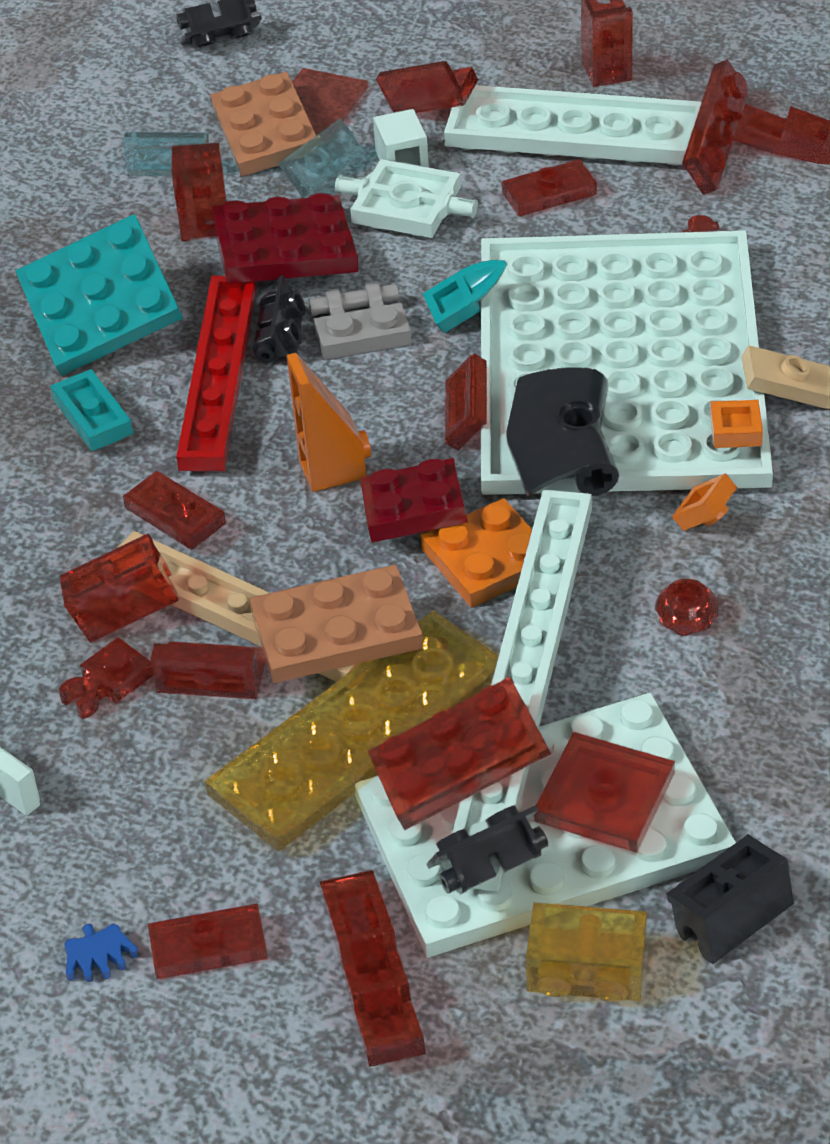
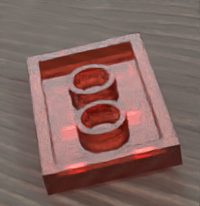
M511 677L484 688L472 697L447 710L436 713L430 719L399 735L390 737L384 743L367 751L404 831L551 754Z

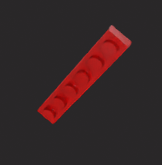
M211 276L176 455L178 471L226 470L257 292L256 281L226 284L225 276Z

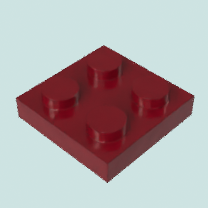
M454 458L445 460L428 459L417 466L398 470L382 469L370 476L360 478L371 543L468 523Z

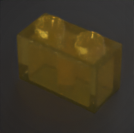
M533 902L526 952L527 992L543 993L552 997L565 995L595 997L610 1002L622 1000L641 1001L647 948V911Z

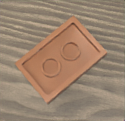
M287 71L266 75L262 79L239 86H230L220 92L210 94L213 109L241 177L321 153L316 134Z
M396 564L249 598L251 613L273 683L423 649L422 632Z

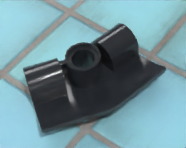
M566 367L530 373L521 376L517 380L506 437L507 445L527 496H531L540 489L573 475L578 490L581 493L592 494V496L607 493L618 482V469L601 430L609 387L608 380L603 373L591 368Z

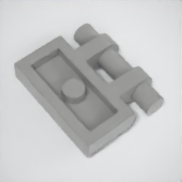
M378 282L365 284L362 290L340 293L339 289L325 291V296L308 299L311 316L329 314V316L314 318L315 333L323 360L412 344L411 329L402 303L384 305L385 303L399 301L396 284L379 286ZM368 307V309L344 312L346 310Z

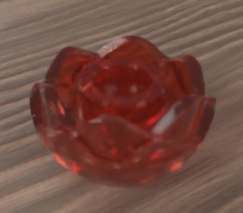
M689 578L679 579L665 586L656 599L654 609L659 615L661 625L669 630H673L680 636H688L694 632L708 630L713 619L718 617L719 614L718 601L712 590L707 585Z

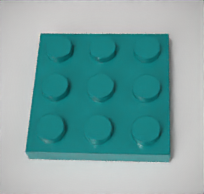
M135 214L15 270L54 365L61 376L183 319L181 311Z

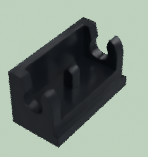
M749 834L666 893L667 901L672 904L675 926L681 939L686 941L693 935L694 931L698 938L701 956L711 964L717 962L794 904L787 858Z

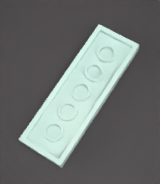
M459 84L444 131V143L447 147H460L465 150L485 149L498 150L505 153L524 152L546 156L563 155L587 159L625 160L632 163L641 161L667 163L672 166H694L705 117V102Z

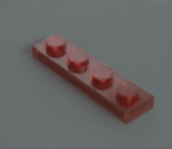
M728 59L713 65L682 161L683 166L703 195L718 190L748 93L745 78L740 72L735 71Z

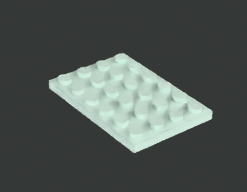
M651 692L539 726L518 812L520 813L535 805L537 806L538 811L528 822L532 829L537 826L542 828L548 840V847L541 850L540 857L532 859L505 873L503 872L499 891L472 888L463 894H459L457 891L447 894L439 880V873L443 869L442 864H438L430 869L426 865L434 854L439 851L436 843L452 834L475 746L354 783L356 800L427 958L696 872L736 843Z

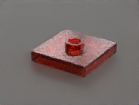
M573 732L536 803L538 811L534 814V822L637 853L675 774V761Z

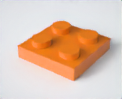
M505 498L466 514L468 523L430 530L420 535L423 552L471 608L516 588L519 582L532 529Z

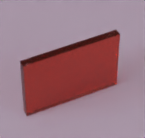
M302 68L292 81L316 134L319 146L323 147L329 143L332 136L368 88L367 80Z

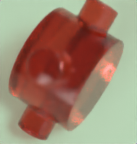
M696 215L688 220L687 229L682 232H711L719 230V224L708 216Z

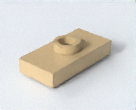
M750 345L747 346L741 356L747 389L830 409V366L808 361L796 355H785Z

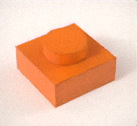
M759 400L710 401V420L714 448L762 446L763 428Z
M726 473L693 487L672 515V518L683 531L702 523L706 527L710 526L728 511L726 503L738 487Z

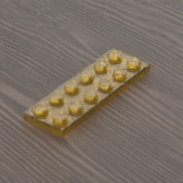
M432 610L418 621L423 636V649L360 664L205 780L207 795L279 852L355 793V785L358 782L380 774L489 689L499 656Z

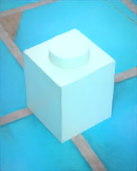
M414 109L373 117L375 150L379 160L383 159L429 168L427 136Z

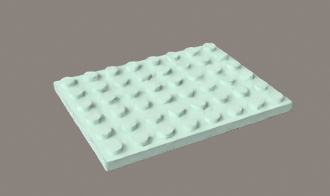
M746 230L481 239V262L505 260L507 263L499 281L481 299L482 495L526 494L507 445L506 437L517 380L521 376L530 373L566 367L596 369L603 373L608 380L609 387L601 430L619 473L618 482L608 492L690 490L725 473L738 488L772 487L773 470L764 393L747 389L741 359L748 345L759 348ZM759 400L763 428L762 446L714 448L710 420V401ZM573 475L535 493H542L543 490L580 491L577 488Z

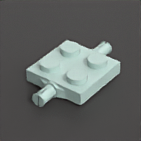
M380 159L374 171L365 178L356 179L339 175L335 182L336 193L358 196L350 209L351 223L370 226L376 229H386L414 236L433 238L442 220L447 215H450V213L474 218L477 213V200L456 197L461 188V175L456 172Z

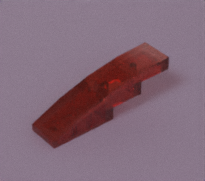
M745 104L733 141L775 155L830 165V120L790 106L786 117L783 118Z
M369 870L319 881L344 982L369 1067L425 1055L424 1036L411 1001L409 982L397 950L395 931L374 871Z

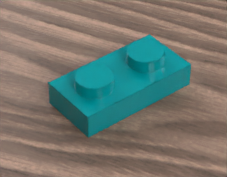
M92 369L50 385L54 402L91 452L133 435L131 419Z

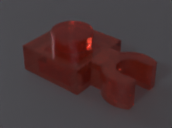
M117 637L80 664L82 677H73L62 683L59 687L61 703L66 706L74 699L80 698L76 702L78 716L82 719L88 718L98 710L100 700L108 697L116 704L153 677L152 662Z

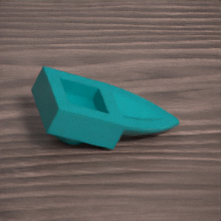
M489 260L472 264L422 293L436 325L443 333L448 332L481 311L479 301L499 281L507 266L505 260Z

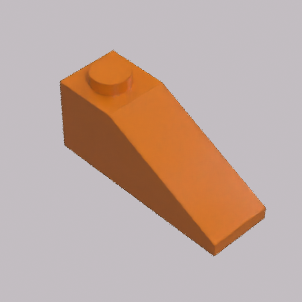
M297 353L287 355L298 458L311 491L316 492L358 481L361 477H366L365 459L371 457V447L366 431L357 430L350 413Z

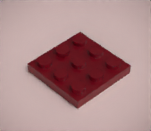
M316 193L308 198L299 199L272 197L264 202L252 203L233 200L223 205L212 206V220L226 284L276 280L282 275L287 279L359 272L358 254L339 195L331 196L326 193Z

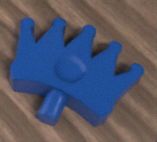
M112 923L97 933L92 924H86L82 928L85 937L67 939L65 942L67 954L66 977L67 980L73 981L75 979L74 972L79 967L84 974L85 981L91 982L93 980L92 969L94 965L102 973L104 979H109L111 973L108 959L116 964L119 970H124L126 963L125 959L122 958L121 951L129 953L132 958H137L139 955L138 948L121 932L117 924Z

